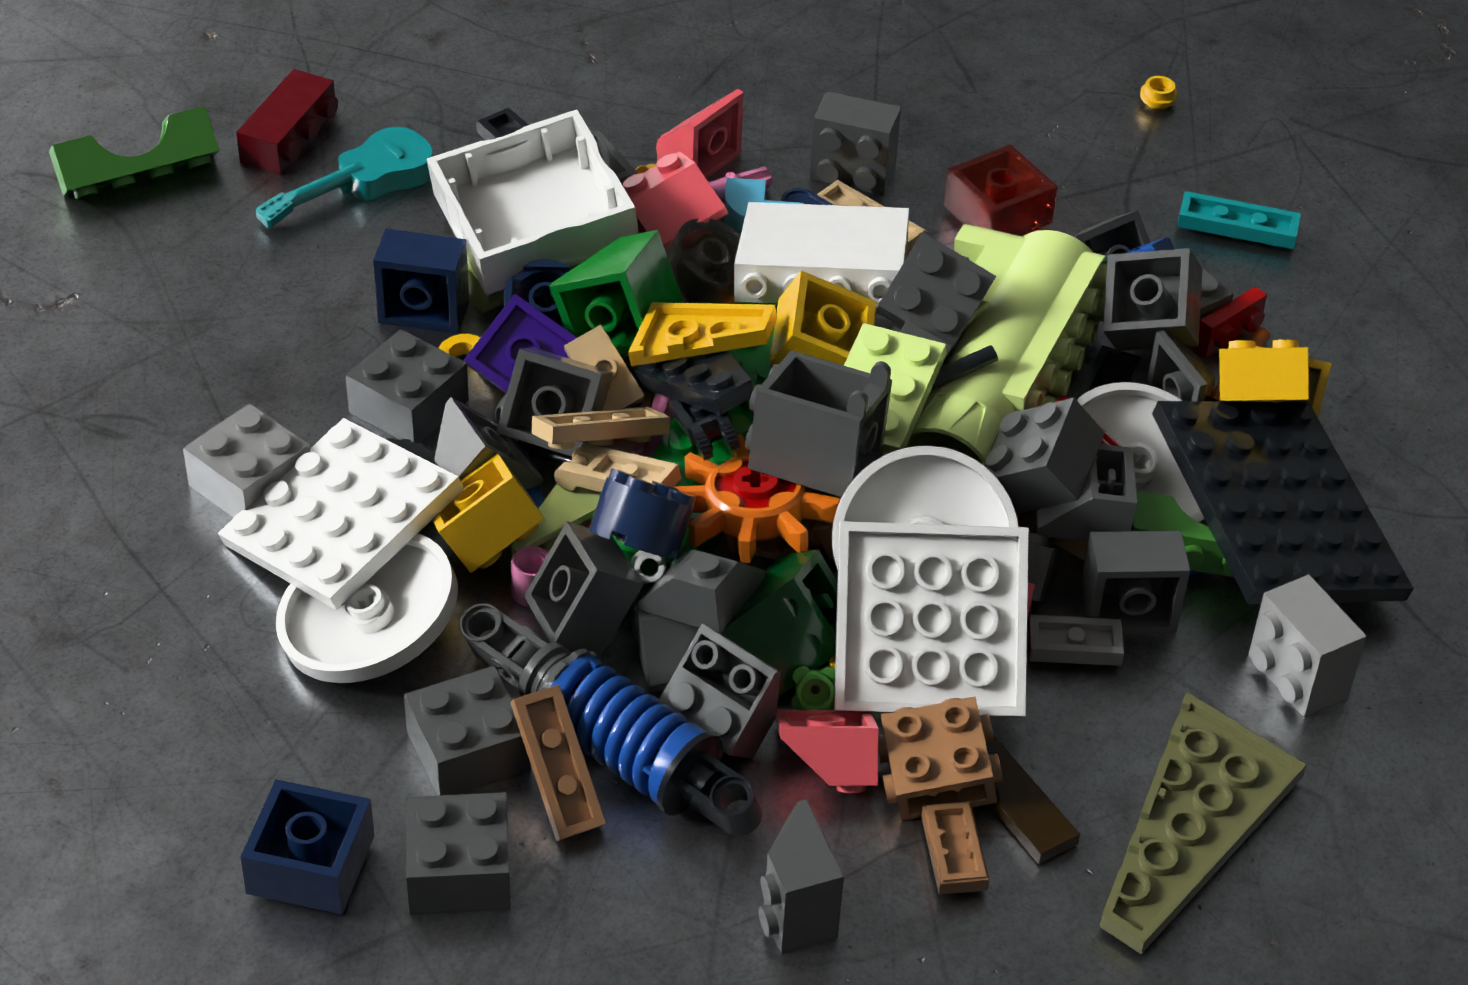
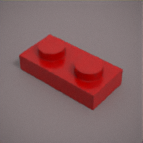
M1255 286L1200 319L1199 346H1194L1193 350L1206 359L1219 351V349H1227L1229 341H1235L1248 332H1255L1265 318L1264 308L1267 294Z

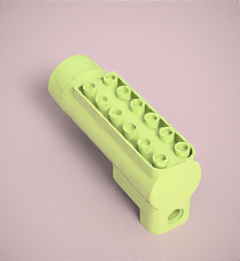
M969 224L962 226L954 239V251L994 274L996 278L942 366L989 345L994 347L998 361L930 391L906 448L915 446L944 447L968 455L984 466L985 458L993 446L1000 423L1005 415L1014 411L1042 406L1050 402L1054 403L1059 396L1067 394L1071 382V374L1073 371L1080 370L1084 360L1085 349L1087 346L1092 347L1098 333V325L1100 321L1104 322L1108 257L1093 253L1083 242L1066 233L1040 230L1022 237Z

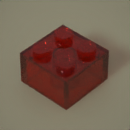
M1010 144L947 168L943 206L963 224L1022 236L1053 223L1058 186Z

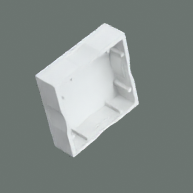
M578 110L525 126L503 137L479 141L427 158L434 196L456 238L466 239L467 259L486 295L504 290L511 276L513 275L514 277L523 270V266L530 262L555 260L571 267L584 262L620 237L639 234L635 206L615 172L601 158L597 142Z

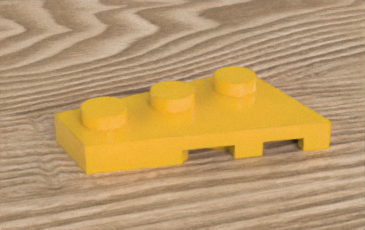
M652 302L628 352L631 366L767 344L777 321L775 305Z

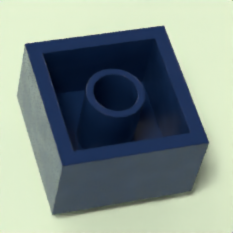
M385 229L373 258L378 323L458 334L469 304L466 239Z
M275 779L240 856L246 894L343 914L375 836L371 799Z

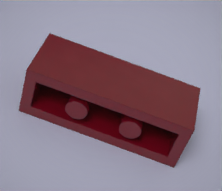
M293 69L236 131L240 163L281 175L292 162L297 160L300 152L306 145L317 137L318 132L326 122L335 116L338 109V99L335 97L334 80Z

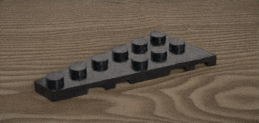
M729 351L631 366L628 353L619 354L639 387L718 415H722L749 400L754 390L751 379Z

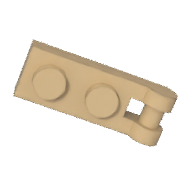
M587 443L581 444L572 453L571 462L562 463L554 473V478L559 486L568 491L582 487L601 492L605 479L609 477L612 468L636 475L639 479L650 483L653 480L672 487L681 480L678 464Z

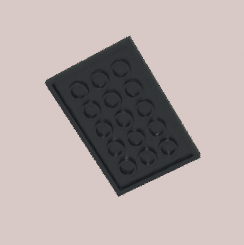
M1157 401L1152 415L1247 604H1261L1265 592L1308 574L1334 602L1407 601L1414 588L1309 402L1305 404L1297 401L1282 403Z

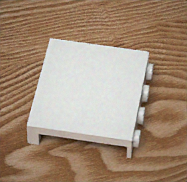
M748 202L734 263V302L778 304L780 296L802 270L876 301L877 308L905 261V254L908 250L909 208Z

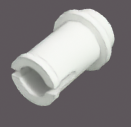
M641 550L636 552L631 559V565L643 584L654 583L661 578L667 568L664 557ZM651 558L657 562V570L654 574L645 575L640 571L643 560Z

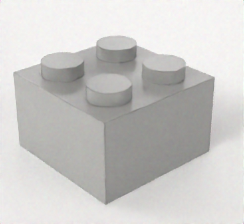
M249 403L183 447L188 484L234 518L235 515L242 510H247L263 495L268 485L279 481L295 466L300 456L310 452V445Z
M1308 574L1264 593L1248 655L1251 657L1255 667L1263 671L1276 685L1282 697L1287 702L1292 703L1303 717H1306L1349 698L1367 636Z

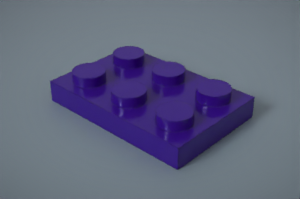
M514 294L463 361L467 363L469 368L504 393H507L519 349L534 347L569 358L564 350V345L575 340L577 337Z

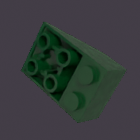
M819 550L779 556L766 570L765 579L721 632L722 635L781 672L778 698L796 685V682L793 680V672L796 668L807 666L810 670H816L836 655L838 581Z

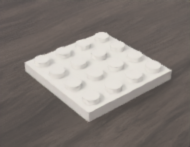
M343 418L310 448V452L300 456L295 466L279 481L268 485L263 495L247 510H242L218 532V535L225 546L333 609L338 610L462 492L464 487L458 476Z
M840 521L834 711L892 713L903 707L917 708L938 704L950 698L964 699L975 696L979 715L989 713V717H1026L1029 528Z

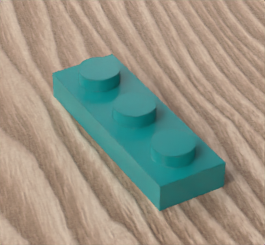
M1185 191L1177 227L1187 228L1196 232L1228 236L1237 240L1243 239L1268 244L1273 247L1294 249L1301 213Z

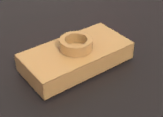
M601 325L564 345V350L570 359L614 372L603 410L628 409L645 400L644 393Z

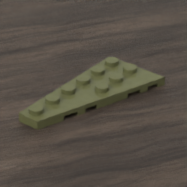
M1186 691L1163 757H1161L1141 810L1139 821L1130 839L1122 866L1118 871L1104 908L1100 927L1142 954L1302 779L1307 764Z

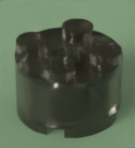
M691 219L681 226L665 250L683 302L726 304L734 295V263L741 235L729 225L718 220L710 219L708 223L697 222L698 219Z

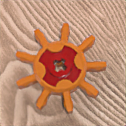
M737 434L740 448L732 450L731 459L720 465L703 460L702 457L691 452L685 456V478L700 485L678 486L675 488L678 491L696 497L693 504L695 506L693 513L705 512L691 520L688 525L689 544L695 548L723 532L730 537L738 539L741 563H750L756 551V541H767L782 537L798 553L808 551V530L800 523L802 519L833 524L841 498L815 494L822 491L748 469L749 450L745 448V440L742 434Z

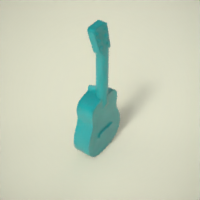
M405 127L382 129L370 136L358 148L343 152L338 157V171L286 194L281 192L256 208L257 219L267 228H272L293 212L294 207L337 188H340L342 194L352 193L362 200L370 201L391 191L410 189L423 185L431 179L427 164V158L433 157L431 145L420 134Z

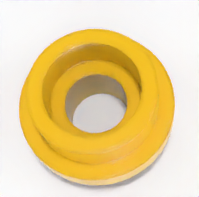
M1153 76L1147 79L1146 84L1142 86L1140 98L1153 109H1164L1176 103L1178 92L1174 81L1170 78Z

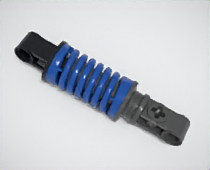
M476 604L465 611L460 620V629L475 657L490 667L494 666L502 678L518 688L520 697L560 685L582 752L589 757H593L601 766L607 767L614 775L621 776V779L627 784L635 786L641 794L651 796V799L662 812L669 816H675L692 807L721 827L725 832L734 836L750 834L759 826L762 820V809L754 788L748 779L721 762L724 746L719 736L705 731L693 722L688 723L685 716L674 713L670 706L661 704L657 697L647 694L639 685H633L629 678L618 676L616 670L611 666H603L600 657L593 651L589 652L586 649H579L570 655V651L558 642L546 643L530 628L518 624L490 604ZM493 630L488 635L480 637L485 631ZM734 801H747L745 805L738 810H726L727 807Z

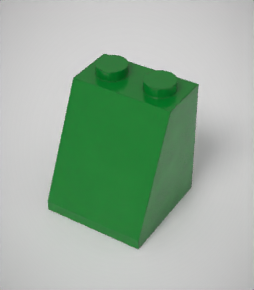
M658 230L620 237L552 282L549 286L565 330L578 338L601 325L619 354L629 352L652 302L684 303Z

